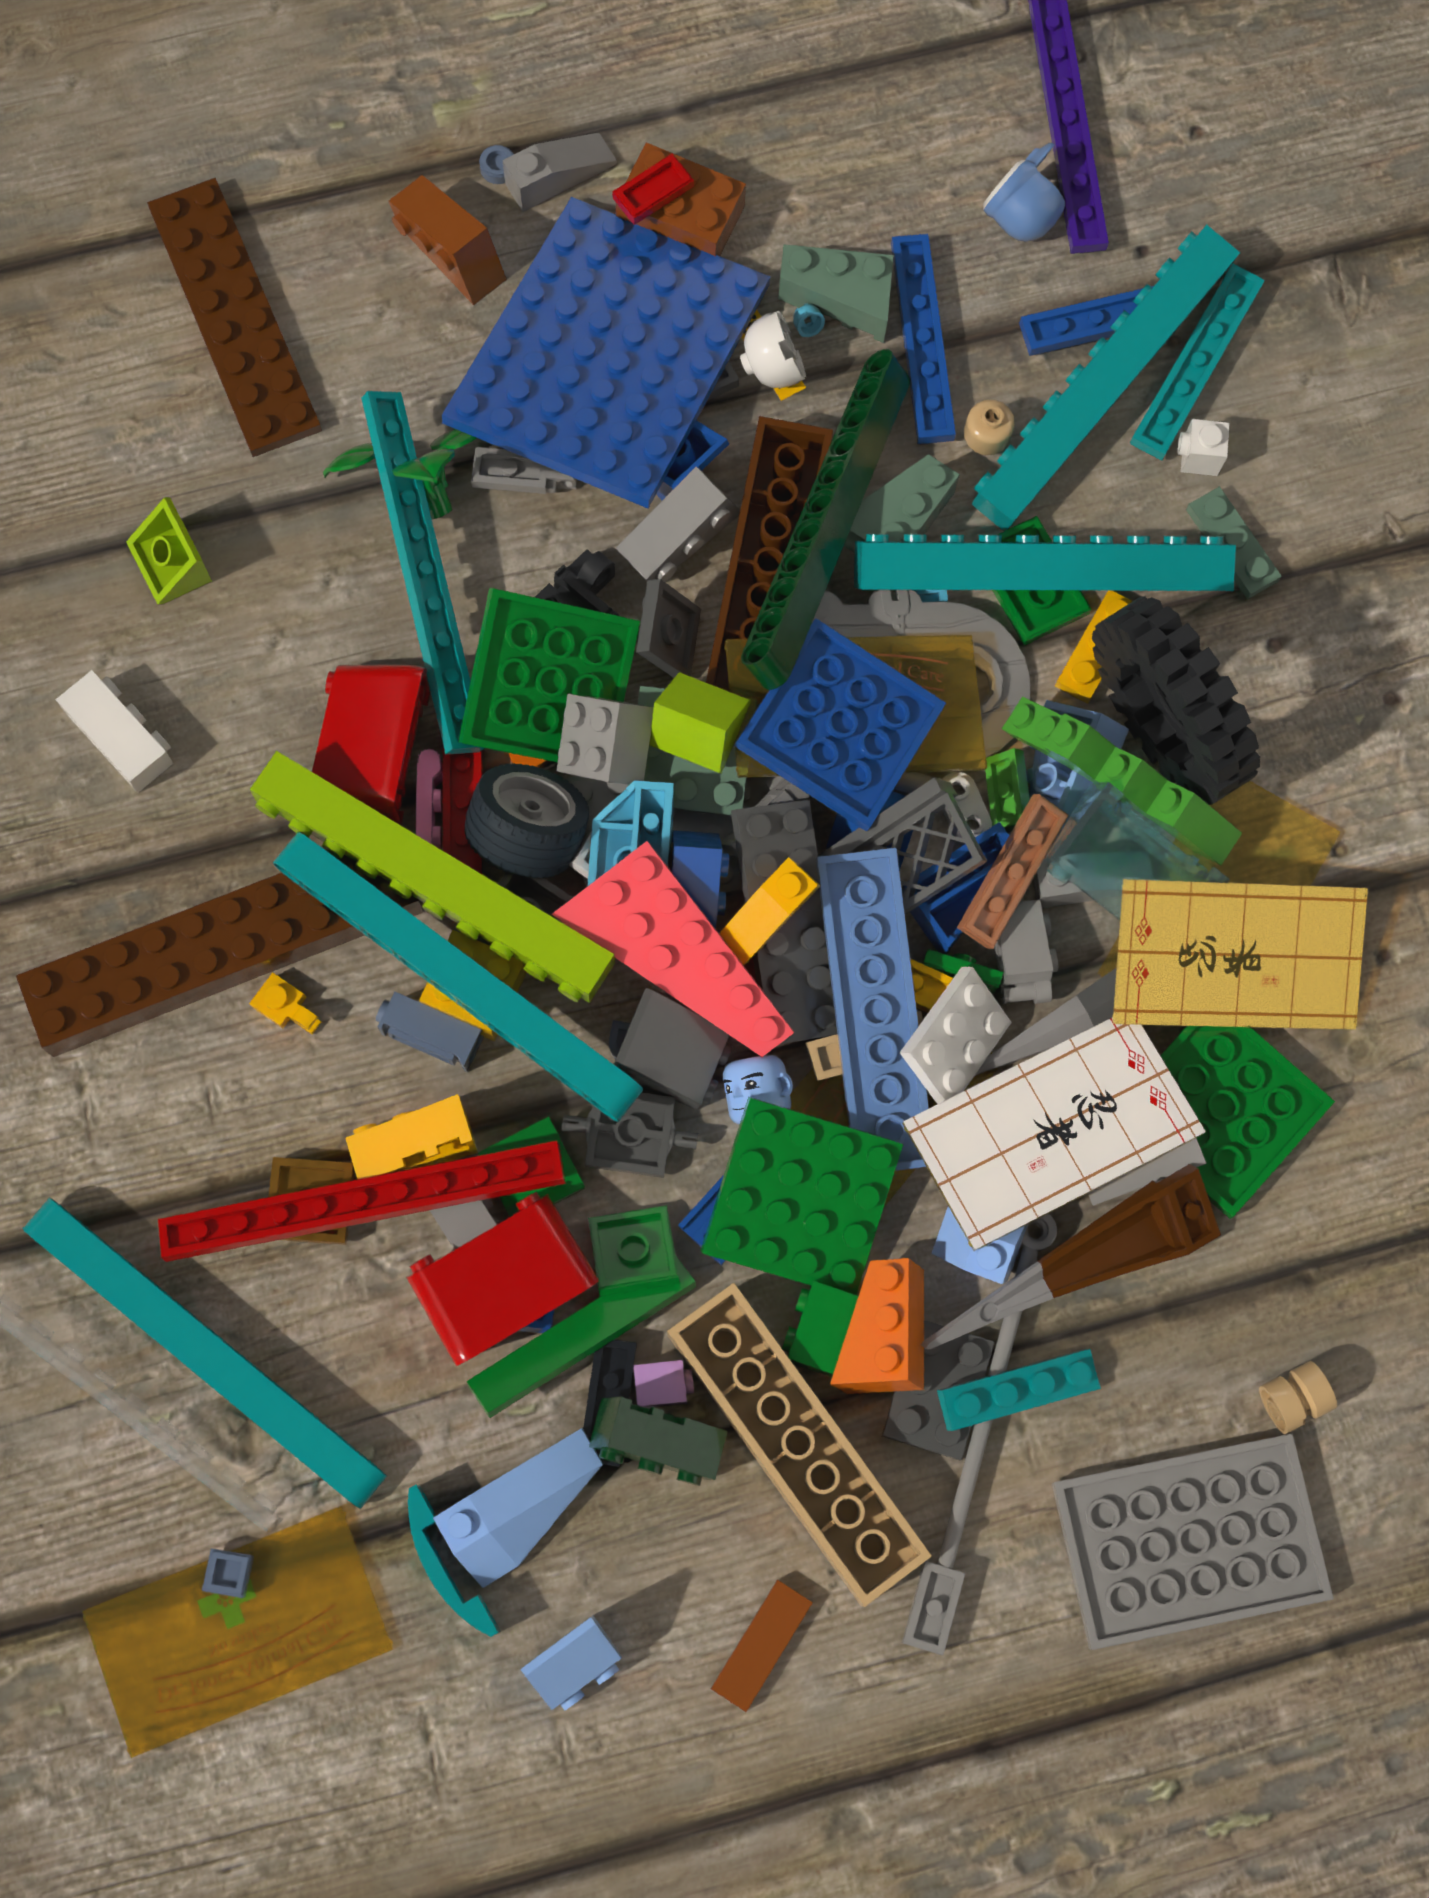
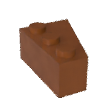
M423 175L389 200L395 215L392 217V222L403 236L408 235L473 305L507 280L488 228Z

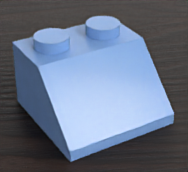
M592 1615L521 1668V1671L551 1710L561 1705L564 1711H566L585 1696L581 1688L593 1679L600 1685L617 1673L619 1668L615 1663L622 1656L594 1615Z

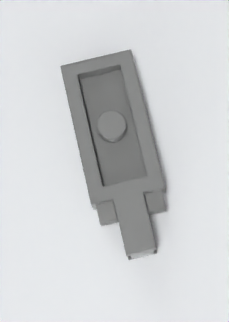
M475 448L471 478L472 488L540 494L556 493V488L576 489L577 479L505 449Z

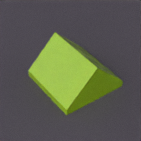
M164 497L126 541L158 605L165 604L212 582L171 498Z
M679 672L654 702L649 745L722 774L751 700Z

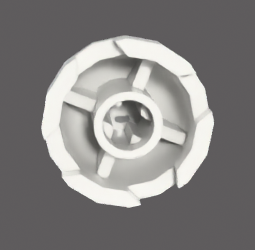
M780 311L768 313L752 323L744 338L745 353L740 355L747 375L755 374L762 384L771 388L789 387L799 383V381L804 380L806 377L799 350H795L789 335L791 331Z

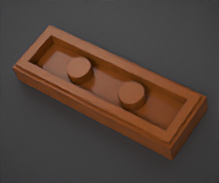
M777 1579L713 1683L711 1690L747 1712L813 1602Z

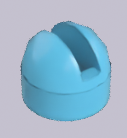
M807 303L795 310L793 323L801 336L812 337L823 329L825 318L816 306ZM809 317L811 322L805 324L804 319Z

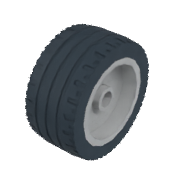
M515 763L495 766L482 775L475 787L466 814L464 827L466 840H468V844H470V847L480 858H483L484 861L499 870L501 869L504 872L526 878L553 877L567 870L573 857L578 852L588 825L589 806H587L588 803L585 801V797L582 796V793L572 783L549 770L533 765Z

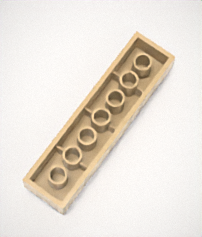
M732 1283L667 1331L669 1339L860 1606L866 1607L932 1556L735 1283Z

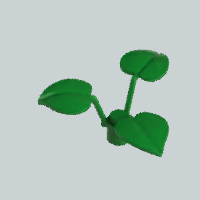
M457 429L442 434L430 444L431 449L436 451L429 452L418 459L408 460L392 470L394 476L423 481L432 520L440 518L453 510L445 490L448 487L445 478V466L454 458V449L460 448L476 439V437ZM372 443L361 444L341 453L323 471L324 477L326 478L330 472L357 468L375 459Z

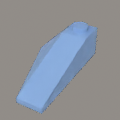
M583 1428L433 1517L453 1555L482 1588L520 1566L529 1555V1552L554 1525L553 1523L602 1467L603 1462L599 1458L597 1451L589 1447L590 1440Z

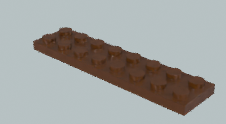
M216 177L147 202L252 457L322 432L320 422Z

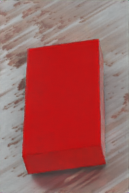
M671 153L612 191L614 201L633 225H636L693 188L694 179L674 154Z

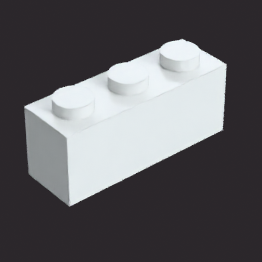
M91 670L61 694L56 701L68 717L134 790L139 793L174 764L167 754L171 747L156 730L150 734L142 726L146 719L132 703L127 707L121 703L118 697L122 693L107 676L101 680Z

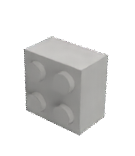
M567 694L556 771L610 783L631 784L634 780L644 781L654 707L604 698Z

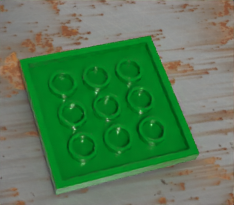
M489 588L458 742L558 762L567 694L624 702L640 621Z
M1187 1025L1161 1054L1162 1060L1206 1131L1196 1138L1207 1164L1196 1168L1199 1169L1209 1201L1229 1219L1237 1214L1335 1103L1330 1096L1249 1025Z
M748 1096L700 1250L701 1253L808 1285H812L814 1280L857 1295L903 1144Z

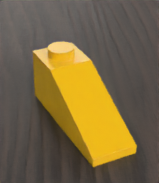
M788 857L719 934L745 966L815 893L820 885L792 858Z

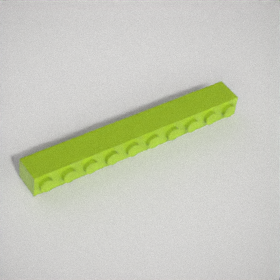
M278 751L274 753L250 788L253 797L257 801L255 807L267 816L275 819L277 815H280L290 821L288 826L294 832H300L308 838L310 835H313L323 841L321 846L333 856L342 859L346 855L356 861L355 867L366 876L375 879L379 875L389 881L388 887L399 896L409 899L412 895L424 903L422 908L432 916L440 920L446 916L458 923L456 929L472 940H476L479 936L491 943L489 948L495 954L508 961L512 957L526 964L523 969L528 974L540 981H544L546 977L560 985L558 987L560 993L575 1002L582 998L590 1003L615 965V956L610 951Z

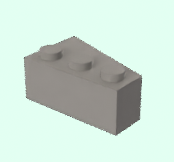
M695 467L616 549L647 581L661 579L666 582L674 575L679 565L736 519L740 514V509L699 468Z

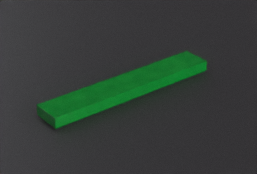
M676 1256L680 1279L679 1284L601 1296L467 1380L469 1389L488 1417L495 1416L696 1288L695 1280Z

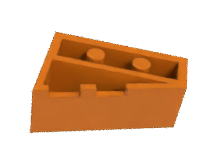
M911 1259L873 1260L869 1263L830 1383L846 1394L924 1390V1347L921 1345L924 1341V1269Z

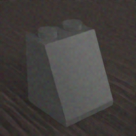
M645 988L614 1065L634 1079L641 1087L662 1096L675 1097V1101L697 1110L702 1101L710 1103L718 1084L717 1080L712 1079L717 1064L725 1066L733 1045L727 1043L729 1034L699 1014L649 988Z

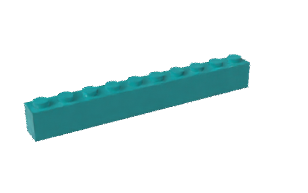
M1207 224L1198 235L1192 231L1178 247L1182 254L1176 261L1170 257L1155 274L1160 279L1152 288L1146 284L1133 300L1138 305L1131 314L1125 310L1110 327L1115 331L1108 341L1103 337L1099 339L1088 353L1093 358L1088 365L1084 367L1079 363L1065 380L1070 385L1063 394L1057 390L1042 407L1047 411L1040 421L1035 417L1031 419L1019 434L1024 438L1020 445L1015 448L1010 444L997 460V463L1001 465L994 475L987 471L976 484L974 490L978 494L971 504L1001 530L1006 531L1010 528L1238 257L1240 252Z
M866 534V541H855L854 588L861 590L1234 591L1236 545L1224 544L1223 536H1200V543H1187V536H1164L1163 543H1150V536L1131 535L1127 536V543H1113V536L1090 535V543H1077L1076 535H1053V542H1039V535H1016V542H1002V535L983 534L979 535V542H964V535L941 534V542H927V534H904V541H889V534Z

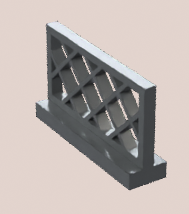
M935 777L880 813L868 831L859 827L818 855V857L889 849L887 846L893 843L891 848L897 849V857L900 855L914 859L909 882L900 880L901 885L907 886L903 901L904 914L912 911L987 862L954 799L958 795L951 782ZM945 807L952 817L948 834L932 830L936 813ZM924 822L923 828L918 827V825ZM911 830L921 832L916 855L900 851L904 835ZM958 830H959V832H960L962 838L956 836ZM930 834L946 838L940 861L924 857ZM955 841L965 843L972 855L971 859L960 866L949 864ZM923 862L939 865L935 882L928 887L917 885ZM948 868L954 869L948 874H946ZM916 889L922 890L916 895H914Z

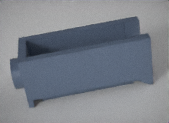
M394 992L390 1001L387 999L383 1001L376 1016V1021L380 1022L378 1029L383 1036H386L388 1033L390 1038L455 1066L456 1062H459L465 1072H468L484 1039V1036L481 1035V1029L397 992Z

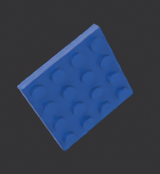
M815 618L790 677L780 687L768 691L734 746L853 824L868 831L946 702Z

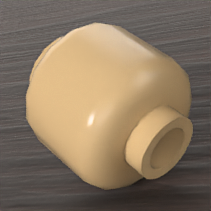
M997 400L978 402L970 409L964 427V438L968 446L976 453L982 455H995L1002 452L1008 446L1015 427L1014 415L1003 402Z

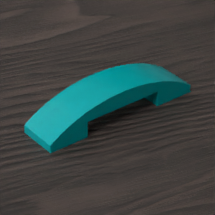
M415 1484L410 1487L408 1491V1514L411 1533L419 1559L432 1584L445 1602L471 1626L490 1637L501 1632L481 1594L465 1602L426 1532V1529L436 1524L433 1517L437 1515L421 1486Z

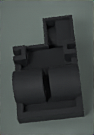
M586 549L568 567L562 565L554 573V587L549 583L535 598L619 616L617 612L596 596L615 577V564L600 551L593 554Z

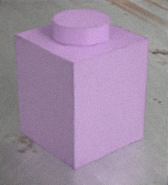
M683 1360L634 1365L638 1406L650 1408L687 1404L686 1394H694L692 1369L684 1370Z

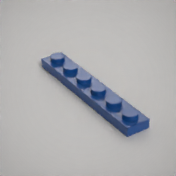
M928 234L895 236L891 240L892 255H894L893 264L908 376L911 380L910 392L917 444L954 441L956 432Z

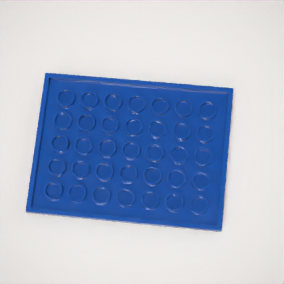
M571 197L442 414V424L649 509L770 285L771 276L721 256L711 255L639 225H633V223L617 217L616 214Z

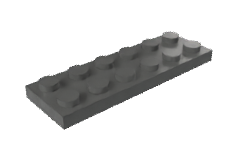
M810 800L731 811L744 903L752 897L788 857L792 858L819 884L816 864L818 854ZM818 888L753 956L757 984L794 1031L791 1036L780 1044L837 1034L820 888Z

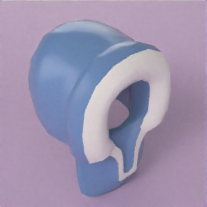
M1047 143L1040 149L1035 148L1025 160L1017 162L983 203V210L987 216L994 218L1009 236L1018 241L1028 242L1043 237L1054 227L1063 213L1065 207L1063 196L1054 184L1037 170V167L1055 146L1053 143Z

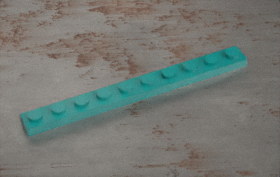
M367 391L361 398L424 666L427 669V678L445 754L480 752L484 749L483 747L458 742L470 686V677L423 481L394 476L392 472L398 465L408 460L417 459L402 393Z

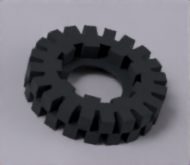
M1143 596L1095 626L1096 629L1092 633V641L1095 643V646L1092 648L1095 660L1102 666L1098 671L1103 684L1114 691L1109 697L1117 712L1126 714L1129 720L1124 723L1125 726L1129 729L1134 739L1138 736L1142 739V750L1152 764L1157 761L1159 762L1160 773L1168 781L1195 793L1208 805H1212L1255 778L1258 774L1256 769L1260 767V756L1255 751L1259 748L1256 734L1247 727L1248 724L1252 723L1244 705L1232 699L1238 692L1229 676L1220 677L1216 671L1220 665L1216 656L1209 647L1203 651L1200 649V636L1188 623L1182 626L1177 612L1169 606L1163 608L1160 600L1153 597L1147 599L1146 596Z

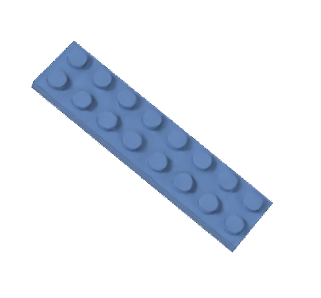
M889 848L817 857L816 864L849 1127L901 1142L903 1147L895 1171L928 1167L903 1122L929 1109L926 1088L900 1054V1051L919 1026L897 849Z

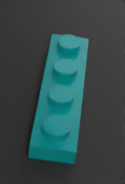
M1082 1349L939 1389L937 1393L947 1431H954L1101 1389L1091 1349Z

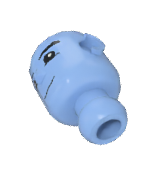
M765 1055L763 1057L745 1058L733 1061L725 1067L723 1081L729 1116L734 1123L740 1124L748 1096L791 1109L790 1094L793 1089L792 1080L786 1073L784 1063L777 1056Z

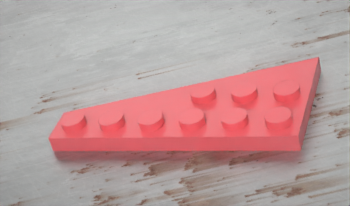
M648 841L551 914L573 930L613 953L616 959L761 1057L794 1033L784 1017Z

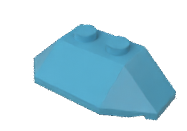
M634 780L626 790L592 820L587 887L646 841L652 845L670 869L674 783Z

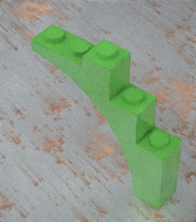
M1022 696L1002 727V730L1010 736L1044 753L1098 785L1153 821L1193 852L1220 866L1242 835L1241 831L1195 793L1168 781L1143 759L1114 746L1093 727L1065 713L1060 715Z

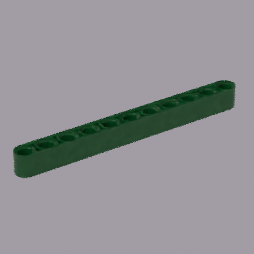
M889 349L877 351L867 359L743 649L741 655L742 663L766 690L780 687L788 680L909 388L911 380Z

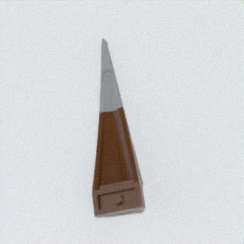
M1188 1164L1158 1183L1151 1181L928 1337L921 1345L925 1349H933L990 1323L1059 1296L1126 1273L1189 1255L1221 1236L1199 1169Z

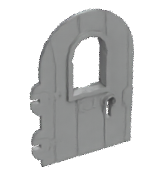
M879 590L868 598L867 604L842 605L840 599L834 593L824 592L814 619L817 618L867 652L905 655L933 660L962 659L971 661L982 672L986 673L989 682L988 695L984 697L978 707L966 711L962 709L942 710L908 767L961 765L981 761L1000 751L1014 738L1002 730V727L1022 696L1030 700V675L1025 657L1017 642L1000 622L988 616L985 612L962 603L922 602L920 596L913 590H895L896 601H892L891 590ZM875 656L890 667H895L898 672V663H901V661L919 660L903 657Z

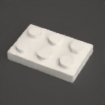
M961 967L900 1051V1054L935 1102L939 1104L966 1089L1012 1022L973 967Z

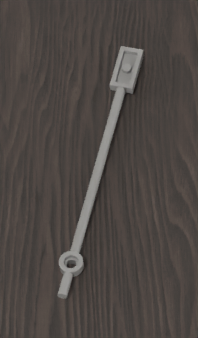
M1049 1212L1028 1223L1021 1243L1023 1248L1015 1276L1036 1262L1038 1251L1046 1249L1055 1240L1057 1226ZM1030 1225H1037L1041 1229L1040 1238L1034 1239L1029 1236L1028 1227ZM1022 1311L1003 1318L988 1376L1007 1370ZM993 1420L974 1425L937 1564L928 1561L923 1563L902 1639L903 1644L942 1656L945 1652L966 1574L954 1570L953 1566Z

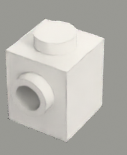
M1199 419L1191 420L1187 431L1181 432L1178 440L1177 453L1182 455L1181 472L1218 476L1227 459L1229 423Z

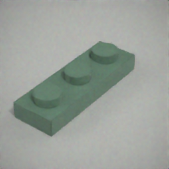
M1220 486L1188 504L1186 511L1203 536H1223L1224 544L1236 545L1234 581L1247 600L1279 582L1282 577Z

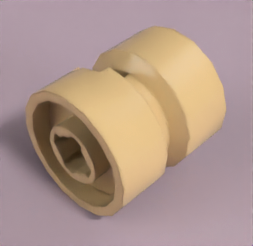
M1312 1361L1291 1370L1288 1380L1279 1376L1259 1387V1394L1269 1417L1283 1434H1287L1305 1425V1419L1308 1415L1317 1419L1337 1408V1400L1329 1381L1321 1369Z

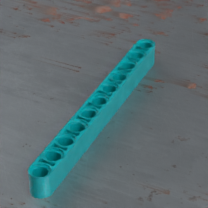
M297 832L273 861V865L290 880L614 1121L619 1122L642 1093L643 1088L629 1075L304 834Z
M49 1197L22 1228L31 1238L353 1505L361 1509L386 1479L387 1475L55 1200Z

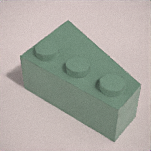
M783 244L778 299L798 308L807 303L813 304L822 314L841 321V326L851 330L853 327L874 335L873 339L884 343L888 323L894 255Z
M928 454L862 500L844 547L855 553V541H866V534H889V541H904V534H925L954 495L960 474Z

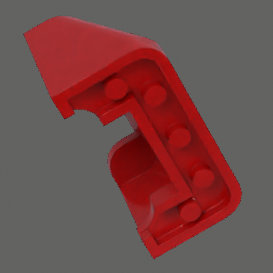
M338 665L335 672L329 671L326 679L325 692L329 694L312 772L402 826L404 811L399 810L402 797H405L406 794L405 779L418 719L423 716L424 710L422 705L428 706L431 693L427 669L415 665Z
M537 1191L516 1203L519 1211L514 1213L513 1216L443 1257L434 1260L432 1255L429 1254L409 1266L413 1273L406 1276L455 1366L472 1359L599 1282L598 1277L548 1194L541 1198Z

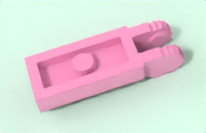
M429 748L427 750L424 749L423 752L421 751L417 759L419 763H417L416 835L442 849L441 826H435V813H442V790L436 789V787L443 781V767L440 754L434 751V749L431 750Z

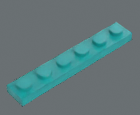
M1232 263L1130 441L1131 445L1161 461L1164 459L1265 281L1264 279Z

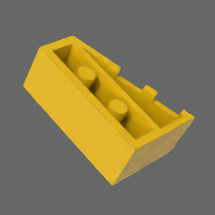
M459 1094L415 1111L398 1114L392 1117V1120L380 1125L372 1123L360 1126L353 1130L354 1135L345 1138L357 1179L450 1162L478 1153Z

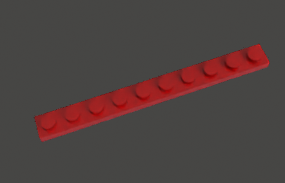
M552 1141L158 1219L161 1258L165 1262L566 1184L558 1141Z

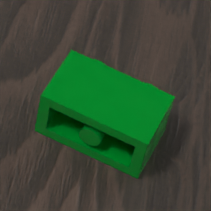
M814 1280L809 1290L802 1288L794 1310L801 1313L797 1328L789 1326L782 1346V1350L789 1352L788 1358L797 1366L832 1377L858 1296Z

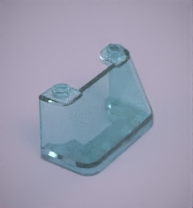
M1098 782L1089 785L1045 857L1049 864L1046 870L1053 877L1065 884L1069 880L1119 921L1121 916L1123 879L1228 883L1230 880L1215 867H1212L1208 872L1203 865L1198 863V858L1194 855L1185 854L1131 810L1133 807L1128 802H1118L1124 794L1110 782Z

